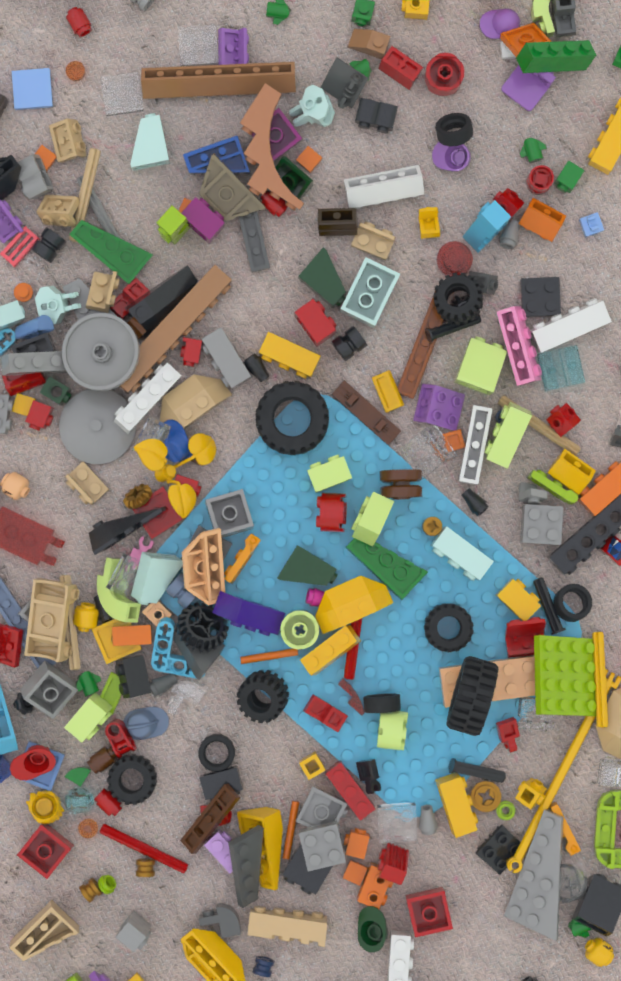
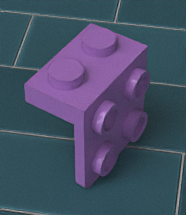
M518 65L503 84L501 91L525 110L532 111L553 84L556 77L553 76V72L523 73Z

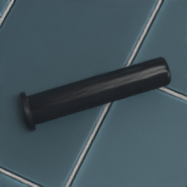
M480 314L478 316L475 315L473 321L467 320V324L460 322V325H456L455 322H452V324L447 323L433 329L426 328V337L432 343L434 339L479 324L481 322Z
M544 578L535 579L533 583L550 624L551 635L566 630L561 625Z
M452 758L449 764V773L451 774L456 772L503 783L506 779L504 771L456 761L455 758Z

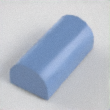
M41 315L18 325L15 329V338L28 340L46 332H51L54 330L53 321L49 316Z

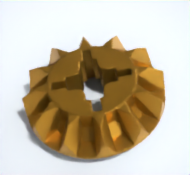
M144 484L135 486L133 489H129V493L125 494L123 502L128 509L139 508L150 499L152 489Z
M489 781L477 783L471 790L473 806L482 812H490L496 809L501 802V792L498 786ZM488 790V794L493 800L486 799L483 803V797L478 793H485Z

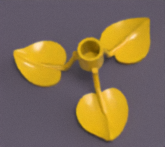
M202 433L193 435L188 441V449L193 455L173 466L170 464L165 465L167 463L165 457L168 450L162 441L147 439L135 445L133 448L138 453L144 466L151 471H155L154 474L157 481H167V484H176L169 487L168 498L176 513L182 519L186 518L196 504V493L189 484L181 485L179 481L172 479L176 475V468L196 458L199 465H207L213 461L216 454V445L212 437Z

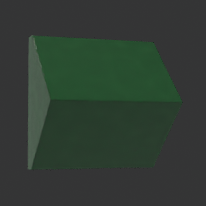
M286 156L280 159L275 167L280 178L292 194L301 200L313 186V180Z

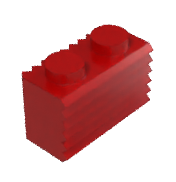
M387 843L386 848L381 849L378 858L380 859L377 870H380L379 878L402 885L407 874L409 850Z

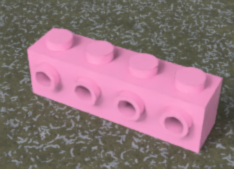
M513 306L497 311L517 386L541 380L542 370L535 359L537 352L530 341L532 335L525 323L527 317L524 309L521 306Z

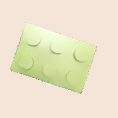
M509 402L508 406L504 405L500 414L502 420L500 423L496 422L492 431L494 437L492 441L488 440L484 452L486 453L487 460L507 469L532 417L530 410L512 402Z

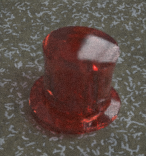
M452 241L440 248L436 260L440 271L445 275L449 274L451 277L455 272H457V275H461V272L466 274L472 266L473 257L470 249L465 244Z

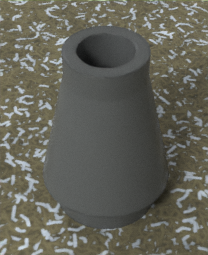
M174 674L151 679V692L154 697L163 695L173 685L178 683Z

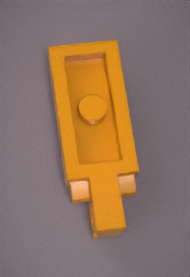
M250 534L245 539L246 547L244 550L240 549L235 556L236 562L233 566L229 565L224 572V575H226L224 580L231 584L234 583L261 542L258 537Z
M557 802L551 803V810L549 811L563 817V838L566 837L565 848L572 856L580 852L581 849Z

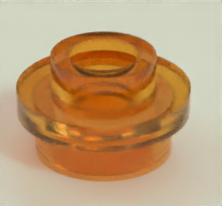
M84 819L79 824L78 831L82 837L92 838L98 831V825L92 819ZM85 826H90L91 831L86 832L84 829Z

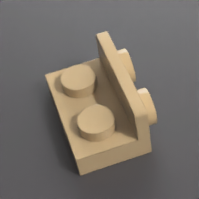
M67 118L49 125L59 163L76 157L83 158L87 156L78 120Z
M45 195L36 212L45 225L75 227L77 222L73 215L79 206L80 200L76 196Z
M360 222L358 235H355L351 247L386 261L395 236H392L393 233L389 230L382 229L380 231L375 229V225L372 223L364 222L363 224Z
M94 271L86 303L87 309L109 313L110 306L114 307L116 296L113 295V292L118 290L120 281L117 278L116 271H113L112 275Z
M85 462L80 463L70 474L65 476L67 478L66 484L72 490L77 489L79 491V498L86 505L88 503L91 505L95 504L110 490Z

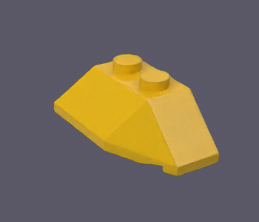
M360 575L326 590L315 617L324 634L391 605L393 600L386 585Z
M193 928L180 939L186 959L207 981H245L242 960L216 932Z

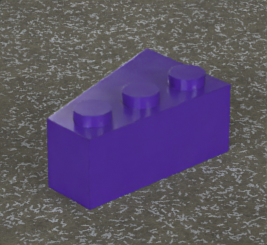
M222 591L219 592L212 612L230 620V624L241 628L242 625H245V629L253 632L259 629L258 633L270 636V633L279 634L281 623L286 614L274 608L244 600Z

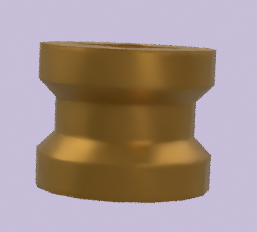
M429 517L424 520L422 529L427 535L435 536L441 532L442 523L436 517Z
M136 859V865L138 866L136 876H155V871L153 870L155 865L154 859Z
M94 878L89 879L86 885L82 884L79 887L82 895L89 903L94 900L95 896L103 894Z

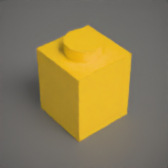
M316 751L299 760V764L308 780L326 770Z

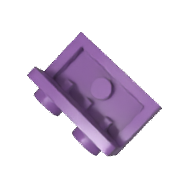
M220 28L218 30L219 65L248 64L249 54L247 53L249 35L247 34V28H241L240 30Z
M0 200L1 243H5L16 233L24 231L21 228L22 222L16 215L12 216L9 212L11 207L5 200Z

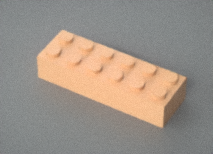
M534 655L489 661L499 667L492 701L535 696ZM462 664L439 667L443 705L445 708L450 707Z

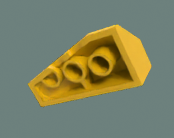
M269 807L238 811L237 817L241 835L257 825L263 827L259 882L263 888L277 890L283 832L281 812L278 809Z

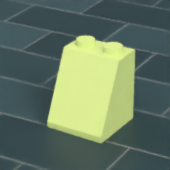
M475 336V339L471 338L469 340L454 383L490 396L495 390L507 351L500 344L493 343V345L485 343V339Z

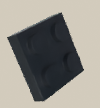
M559 277L520 279L521 306L526 313V317L561 314Z

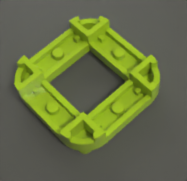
M621 790L604 792L598 800L596 808L594 852L597 859L610 869H621V848L614 847L617 811L621 810Z

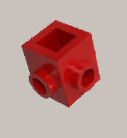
M509 188L503 193L499 191L493 198L511 218L524 204L518 194Z
M565 403L562 407L559 405L554 407L550 411L552 415L546 419L550 427L560 437L581 421L568 403Z

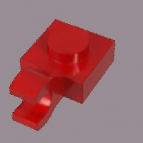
M511 717L497 722L499 740L502 743L504 742L505 748H509L510 753L517 751L515 738L520 737L517 720Z

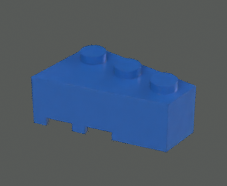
M238 136L183 154L189 174H206L213 153L233 173H250Z

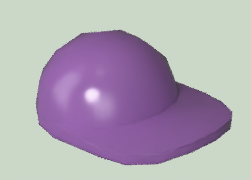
M512 9L491 10L483 14L480 19L481 32L490 39H500V33L520 27L519 16Z
M438 142L433 149L432 160L436 167L440 169L461 171L469 165L471 153L464 144L445 146Z

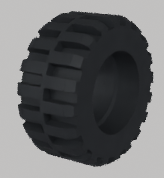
M284 381L267 390L260 399L255 414L256 427L262 440L271 449L288 455L304 454L314 449L324 438L329 424V411L324 398L311 385L301 383L300 381ZM285 401H299L310 412L311 420L309 427L298 436L284 435L275 425V411Z
M472 656L465 657L448 711L446 725L449 729L473 736L480 735L487 719L496 687L499 667L495 663Z

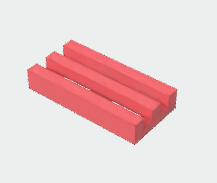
M26 226L23 227L24 231L18 233L0 253L14 267L28 254L36 240H40ZM27 232L28 235L26 236V238L17 246V248L9 256H7L6 254ZM33 237L34 239L27 245V247H26V248L18 255V257L13 261L12 259L16 256V254H17V253L25 246V244Z

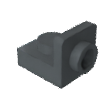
M469 271V275L473 277V280H477L482 293L495 294L498 288V276Z

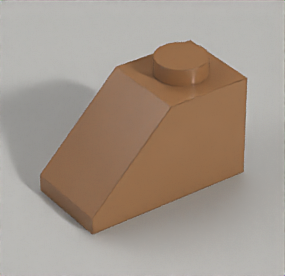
M354 29L348 48L382 60L386 54L391 36L374 30Z

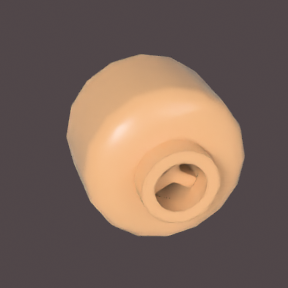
M17 472L7 473L0 483L2 492L14 500H19L22 497L25 498L30 492L29 480Z

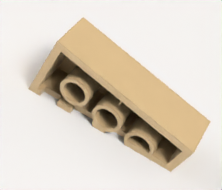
M263 906L250 908L249 936L269 939L279 936L278 939L288 942L293 941L295 938L301 944L309 945L314 941L318 942V946L325 947L327 916H324L322 912L304 914L302 910L285 912L283 908H274L273 910H266V907Z

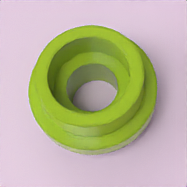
M502 801L496 808V813L502 820L512 819L516 812L515 806L510 801ZM504 807L509 808V812L506 814L502 812Z
M110 875L101 876L98 879L99 889L104 894H111L116 888L115 879Z

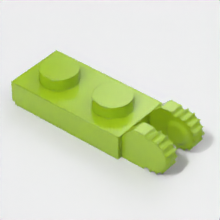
M532 470L527 476V479L567 504H574L579 499L578 494L574 493L573 490L566 491L562 488L563 485L556 480L552 482L546 478L547 474L541 470Z

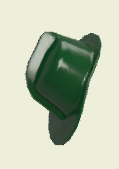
M373 906L363 908L358 917V942L367 952L379 951L384 946L388 936L386 919L383 913Z

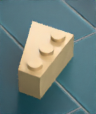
M51 900L10 940L9 948L22 961H25L45 951L46 948L78 934L79 925Z

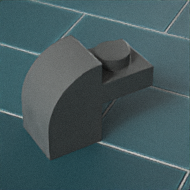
M552 0V15L557 37L576 35L574 18L575 0Z
M218 903L216 906L217 912L206 910L199 915L200 926L219 923L222 938L241 935L242 930L238 913L230 905Z

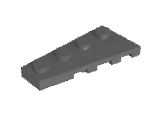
M260 825L228 842L237 902L241 908L248 906L258 899L263 827Z

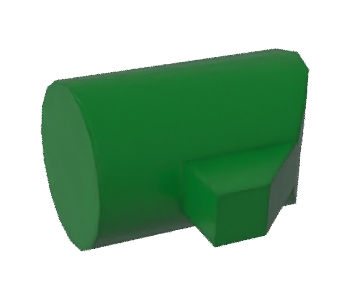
M284 0L268 1L266 17L274 18L273 24L278 25L289 16L290 7Z
M367 59L349 63L351 67L366 77H370L372 69Z
M527 138L520 152L521 158L527 157L529 163L542 160V150L547 149L546 144L534 138Z
M89 671L79 674L76 682L77 692L83 690L86 697L99 691L96 683L102 681L100 676Z
M573 919L569 922L568 927L572 931L573 936L584 938L590 936L588 933L591 930L590 928Z

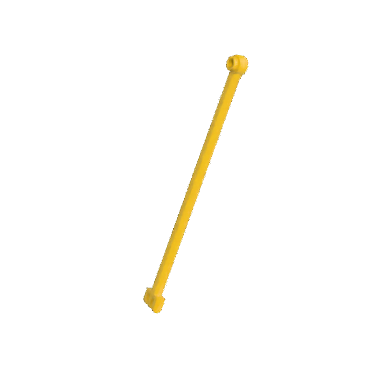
M613 672L606 678L607 694L611 687L617 689L621 681L620 676H617L614 682L612 681L615 676ZM585 716L545 794V800L538 807L514 856L507 860L506 866L509 871L512 870V873L521 871L522 860L533 840L543 811L549 809L596 716ZM513 862L518 863V867L516 869L512 868Z

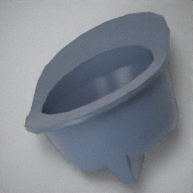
M159 707L135 709L130 711L123 720L134 740L160 736L169 726L167 713Z

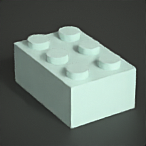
M365 257L340 312L375 328L399 279L400 273Z
M447 526L443 527L431 544L433 547L432 551L439 557H447L449 559L447 563L455 569H459V567L463 569V575L473 581L475 579L481 580L494 562Z

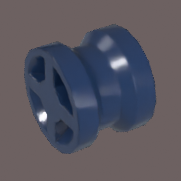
M256 956V966L252 972L262 977H271V967L274 966L275 961L268 957Z

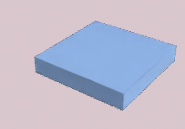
M50 68L12 71L15 110L53 107Z

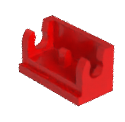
M391 46L382 58L378 69L410 90L414 81L418 79L423 67Z
M43 372L2 376L5 388L10 396L46 383Z

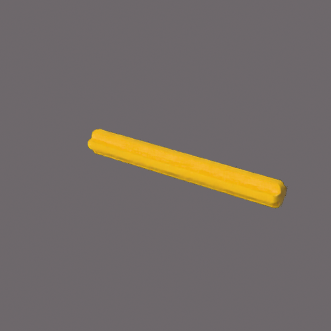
M593 632L592 641L595 646L593 663L595 664L597 727L605 728L608 727L604 634L603 632Z

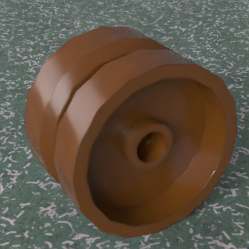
M422 470L380 471V481L392 483V486H382L380 488V495L392 498L393 500L422 497V487L410 485V482L422 480Z

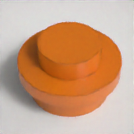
M20 283L14 288V296L20 302H27L33 296V289L27 283Z

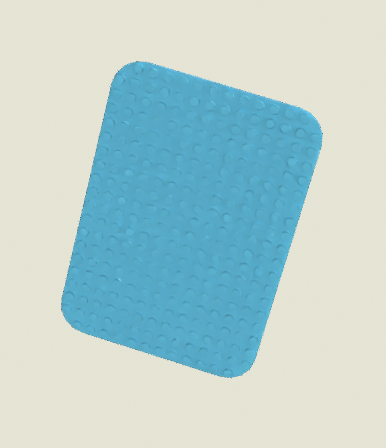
M320 394L324 398L329 411V424L324 438L314 449L304 454H281L271 449L259 436L165 541L157 553L176 555L181 559L182 551L188 546L198 526L206 530L213 529L205 500L243 489L254 527L251 530L223 538L232 543L223 560L224 572L229 565H234L236 554L240 549L244 550L246 547L245 539L250 534L258 537L261 542L234 583L231 584L225 580V593L286 613L285 616L295 610H305L315 617L319 607L310 606V604L305 602L309 588L313 589L315 587L325 592L360 575L382 583L345 547L354 539L352 537L354 530L351 528L366 496L370 497L373 492L380 494L382 486H392V483L380 481V471L414 468L340 402L328 395ZM294 400L274 419V422L282 434L298 436L309 427L311 416L308 408L303 403ZM338 454L339 457L344 456L352 479L315 493L307 472L310 469V465L317 462L325 464L328 462V458ZM423 476L419 482H410V485L422 487V497L393 500V506L376 542L405 560L414 563L419 568H423L428 573L403 600L398 598L387 587L393 603L362 618L361 642L358 648L354 680L344 678L347 652L320 673L313 676L309 674L300 659L343 627L323 634L319 626V635L316 642L306 649H298L297 656L241 664V656L292 648L283 641L280 631L278 635L270 633V636L258 633L259 629L253 632L245 629V625L239 628L231 625V621L228 620L226 626L229 627V630L223 642L225 647L220 654L246 678L259 670H264V673L270 670L273 675L277 673L279 679L283 678V684H287V692H289L288 703L283 711L336 759L341 760L345 767L358 778L359 773L356 762L375 759L379 778L376 781L380 783L381 791L374 792L391 808L403 815L420 817L421 806L431 805L433 813L443 806L435 779L451 774L449 773V764L452 758H455L456 761L480 766L501 742L496 723L514 717L518 723L535 703V696L491 701L484 727L480 735L477 736L449 729L446 722L450 707L445 708L443 705L439 667L461 665L465 657L468 656L486 661L508 658L505 642L506 624L511 620L520 618L496 594L511 578L515 581L519 579L526 586L524 590L529 594L533 592L539 598L533 583L538 578ZM322 493L346 494L347 498H343V502H347L346 524H342L345 532H324L319 527H316V516H320V508H317V496H322ZM426 518H438L442 523V529L447 526L494 561L481 580H470L463 575V569L460 567L455 569L447 563L449 560L447 557H439L432 551L433 547L431 544L437 535L429 536L423 531L422 524ZM297 545L336 568L335 573L338 574L333 584L328 583L327 586L283 581L277 577ZM183 566L181 567V569L179 570V572L176 574V576L174 577V579L172 580V582H173L181 573H183ZM548 588L549 594L553 601L555 593ZM165 590L160 601L176 616H179L184 608L177 602V597L172 598ZM196 597L191 605L198 602L201 606L203 601ZM541 601L538 602L541 607L530 618L539 617L540 619H545L544 636L582 637L579 620L567 622L560 617L561 625L566 630L551 635L552 630ZM563 601L565 608L569 612L575 614L572 611V609ZM452 603L464 608L471 616L474 625L472 639L466 644L467 646L457 652L440 651L432 646L425 636V618L430 610H433L437 605ZM446 616L438 622L437 630L441 637L452 639L458 635L460 624L456 618ZM303 625L295 626L296 634L299 635L305 632ZM212 630L210 634L215 636L216 630ZM260 690L270 699V696L265 691ZM313 694L348 715L339 732L303 711ZM400 694V711L408 712L404 750L377 747L380 713L364 712V696ZM458 773L461 777L465 778V781L470 777L469 775Z

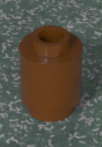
M104 746L93 754L87 763L91 770L97 774L115 763L116 755L111 747L107 748Z

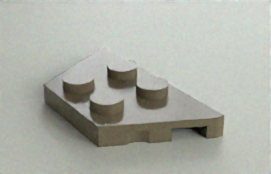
M213 153L199 195L215 211L219 212L225 221L245 216L258 210H264L266 206Z

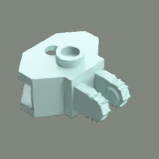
M315 85L307 87L302 100L299 101L300 104L289 110V114L292 117L304 113L293 120V125L296 127L308 122L326 127L332 123L335 114L329 96L325 94L323 89Z
M54 286L41 287L35 297L38 315L49 316L53 321V325L62 323L66 312L81 308V304L78 303L69 306L67 298L79 296L78 292L66 294L61 293Z

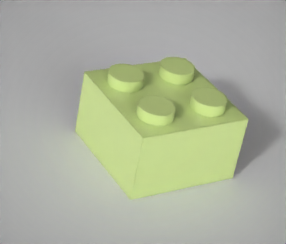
M338 454L328 458V462L325 464L317 462L310 465V469L307 472L315 493L352 479L344 456L339 457Z
M375 492L370 497L366 496L351 528L354 530L352 537L373 546L380 535L394 501Z
M95 692L64 728L80 742H83L85 739L90 740L100 729L98 724L102 726L112 715L109 711L113 707Z

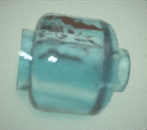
M87 788L69 790L68 795H65L66 809L70 810L72 814L89 812L91 805H94L93 793L89 794Z

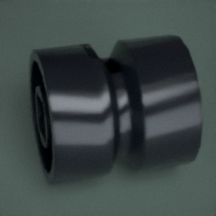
M46 227L41 233L42 240H36L31 250L49 263H52L57 256L55 250L62 249L66 241Z
M354 326L346 330L344 336L340 335L331 341L344 361L353 357L355 351L360 352L367 347V343Z

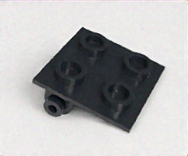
M502 824L497 826L492 836L488 835L490 838L488 840L485 839L486 842L477 847L478 850L475 852L499 875L507 868V860L514 856L520 844V841Z

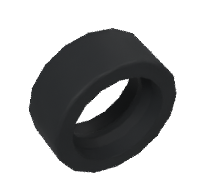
M451 113L443 116L436 122L437 139L439 143L445 146L462 145L473 136L472 121L466 114ZM453 128H461L456 131H448Z
M579 584L564 586L555 594L553 600L558 616L567 622H576L583 619L590 613L592 608V597L589 591ZM568 592L576 593L582 600L583 608L577 614L569 612L563 604V597Z
M374 694L363 697L364 712L388 713L401 710L400 694Z
M212 734L202 741L198 750V757L206 769L220 772L232 764L235 757V747L227 736ZM219 741L227 747L228 756L223 763L213 764L207 759L206 748L210 743Z

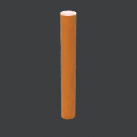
M292 648L241 656V664L297 656L298 649Z
M292 801L283 859H290L300 803L298 801Z

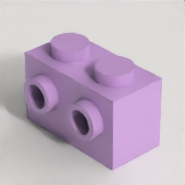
M218 829L207 839L204 846L231 874L233 870L228 842L232 838L227 832H222Z

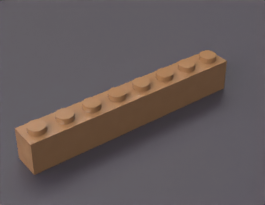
M295 62L141 68L143 99L259 94L265 83L279 93L296 92Z
M214 265L140 344V357L136 370L119 387L127 394L131 391L133 393L136 392L141 386L139 382L144 377L147 379L154 372L152 368L157 363L160 365L167 358L165 354L170 349L173 351L180 344L178 340L182 335L186 337L193 330L191 326L195 321L199 323L206 314L204 312L207 308L212 309L219 300L217 298L221 293L225 295L231 289L232 279Z

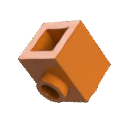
M362 828L350 829V833L345 835L343 845H346L345 855L360 859L365 858L370 838L369 834L366 833L367 830Z

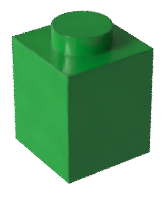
M568 160L554 182L557 185L556 188L564 193H571L585 170Z

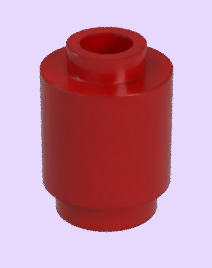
M74 7L67 12L66 19L75 34H78L79 37H84L92 31L91 23L82 8Z
M267 190L260 199L266 206V210L273 216L280 217L288 208L285 205L286 201L281 197L277 200Z
M104 788L94 799L97 802L96 805L108 816L111 814L116 816L122 809L120 806L122 802H118L116 797H112V792Z

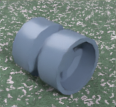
M183 573L166 589V592L172 598H178L177 602L183 608H187L196 598V596L184 588Z

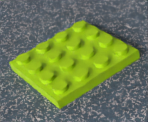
M544 635L534 636L536 715L596 716L595 664L593 663L595 646L592 639Z

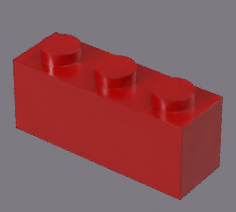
M341 760L325 771L326 776L360 821L376 809L375 805Z

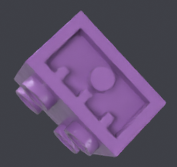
M422 384L413 421L432 424L452 431L457 430L465 394L437 385Z

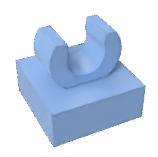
M598 212L579 219L585 238L604 231Z

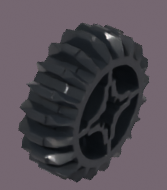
M196 602L194 605L190 604L187 608H184L178 616L176 628H178L177 635H182L180 641H186V647L189 645L193 646L192 651L196 648L199 649L200 653L204 649L207 653L211 649L216 650L227 637L229 627L226 625L228 620L212 613L213 605L206 606V603L203 602L200 606ZM195 617L193 624L189 625V619ZM212 630H216V635L210 637Z

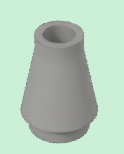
M514 219L508 221L506 228L499 238L500 246L506 249L515 248L518 244L519 221Z
M423 805L421 806L419 829L424 835H432L436 832L438 824L432 806Z

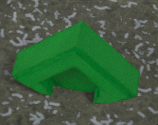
M77 767L70 770L64 777L81 787L91 769Z

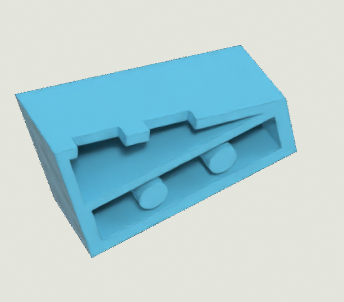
M495 200L491 204L487 202L480 209L481 211L478 213L477 219L462 236L477 253L507 225L511 218Z

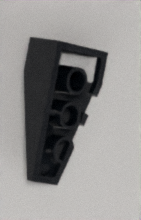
M186 265L125 307L131 319L135 317L147 331L143 335L145 339L191 291L198 280L189 266Z
M163 506L107 522L99 521L92 526L94 530L89 532L94 555L109 549L168 508Z

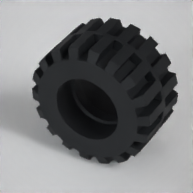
M455 272L451 277L449 274L446 275V279H441L439 286L436 285L433 295L438 314L441 315L443 320L447 319L450 324L452 322H455L456 325H460V322L467 324L469 319L473 321L475 315L478 316L480 308L482 309L483 307L482 291L477 280H473L471 275L467 277L462 272L461 275H457V272ZM455 291H464L470 296L468 302L461 307L449 305L447 299Z
M444 603L430 610L425 618L424 630L425 636L432 646L440 651L457 652L467 646L466 644L472 639L474 625L470 614L464 608L452 603ZM452 616L458 620L460 631L456 637L445 639L439 635L437 625L443 617Z
M264 670L253 672L238 689L236 697H238L237 705H241L239 710L241 712L244 711V716L246 718L248 716L251 717L253 722L258 720V723H263L264 721L268 723L272 719L275 720L288 703L289 692H287V684H283L284 679H279L277 673L271 674L270 670H267L265 673ZM255 690L265 691L270 696L271 703L261 702L256 697Z
M136 754L123 756L109 770L107 778L108 790H111L113 798L116 797L120 803L124 802V805L143 803L151 796L155 789L157 772L155 773L154 765L150 764L151 761L144 759V756H136ZM136 769L142 774L144 782L141 788L129 790L122 784L121 776L125 770Z

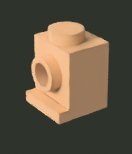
M160 601L150 603L142 611L156 627L161 619L155 617L156 611L162 613L161 618H170L173 615Z

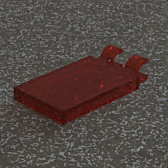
M2 506L0 509V548L36 565L43 561L54 566L57 558L45 554V550L49 543L62 548L65 541L52 536L55 530Z

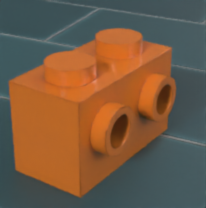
M532 198L518 224L540 235L541 238L552 242L561 228L566 215Z
M371 862L358 893L357 902L379 909L381 905H385L388 897L385 893L388 887H392L393 882L379 878L380 870H377L378 865Z

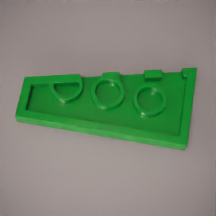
M83 220L69 234L112 271H116L117 275L128 284L153 256V254Z
M354 538L345 547L401 600L428 573V571L419 568L393 551H389L377 542L371 546Z

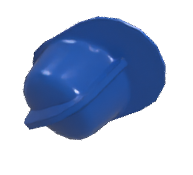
M173 419L165 421L161 427V436L168 450L166 458L176 463L191 457L193 454L188 449L189 440L182 425Z

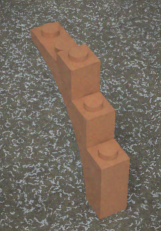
M265 83L240 122L243 125L242 130L250 135L253 132L256 134L243 153L247 156L245 160L254 166L256 163L260 164L247 185L250 186L249 190L257 196L260 193L264 195L269 189L271 190L269 193L277 200L280 197L287 201L285 205L295 211L296 208L301 210L304 203L293 195L283 183L271 155V122L282 94Z

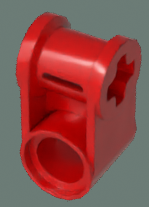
M114 719L106 726L105 734L117 758H121L123 754L137 749L132 736L122 720ZM111 726H118L119 733H114Z

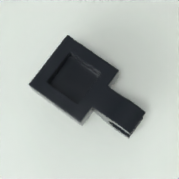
M375 759L356 762L360 781H365L367 794L381 791V785L376 781L379 778Z

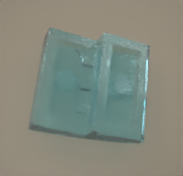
M577 345L537 354L538 363L542 370L541 376L545 391L585 383Z

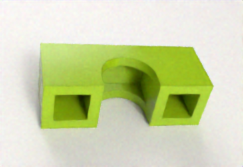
M173 206L156 222L159 227L157 230L161 237L168 244L172 242L174 245L190 229V226L187 223V218Z

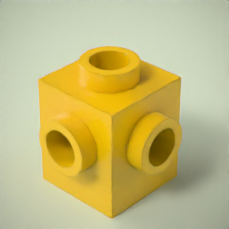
M530 778L519 785L517 789L519 792L515 797L521 804L531 810L537 804L540 806L546 798L544 794L547 788L538 779Z

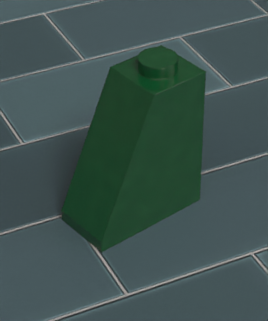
M323 247L301 272L298 279L332 308L336 305L339 307L345 300L344 295L346 291L327 250Z
M297 545L277 578L283 581L327 586L328 583L333 584L338 574L335 573L336 568Z

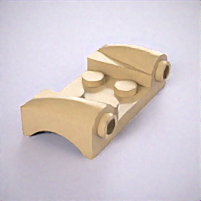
M44 578L33 579L24 656L42 657L55 662L66 661L71 656L72 647L70 642L65 641L69 604H73L79 597V589H77L76 584Z

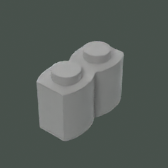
M32 154L18 162L21 166L18 179L22 182V192L26 197L35 200L54 190L39 155Z

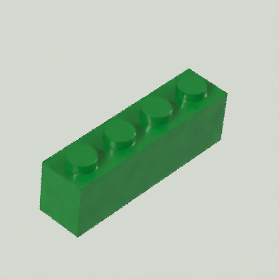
M589 40L525 43L516 59L523 73L587 70L597 55Z

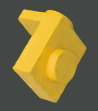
M425 207L419 209L418 220L421 239L440 237L438 208Z

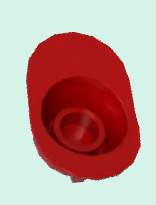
M33 745L25 753L13 759L10 771L16 779L31 780L51 771L55 767L56 759L48 747Z

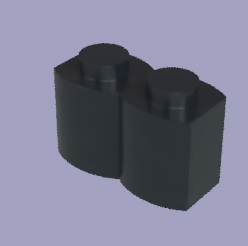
M360 98L355 123L359 124L358 127L363 129L375 127L378 132L388 133V131H393L398 106Z

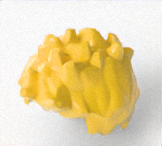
M49 790L38 791L37 794L30 793V801H26L32 817L38 823L50 824L59 820L60 816H63L62 812H64V809L61 806L60 798L55 793Z

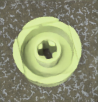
M292 611L285 616L281 623V637L293 649H306L316 642L319 635V624L316 618L308 611ZM303 625L305 632L299 635L296 634L295 626Z
M408 712L380 713L377 739L378 748L404 750Z

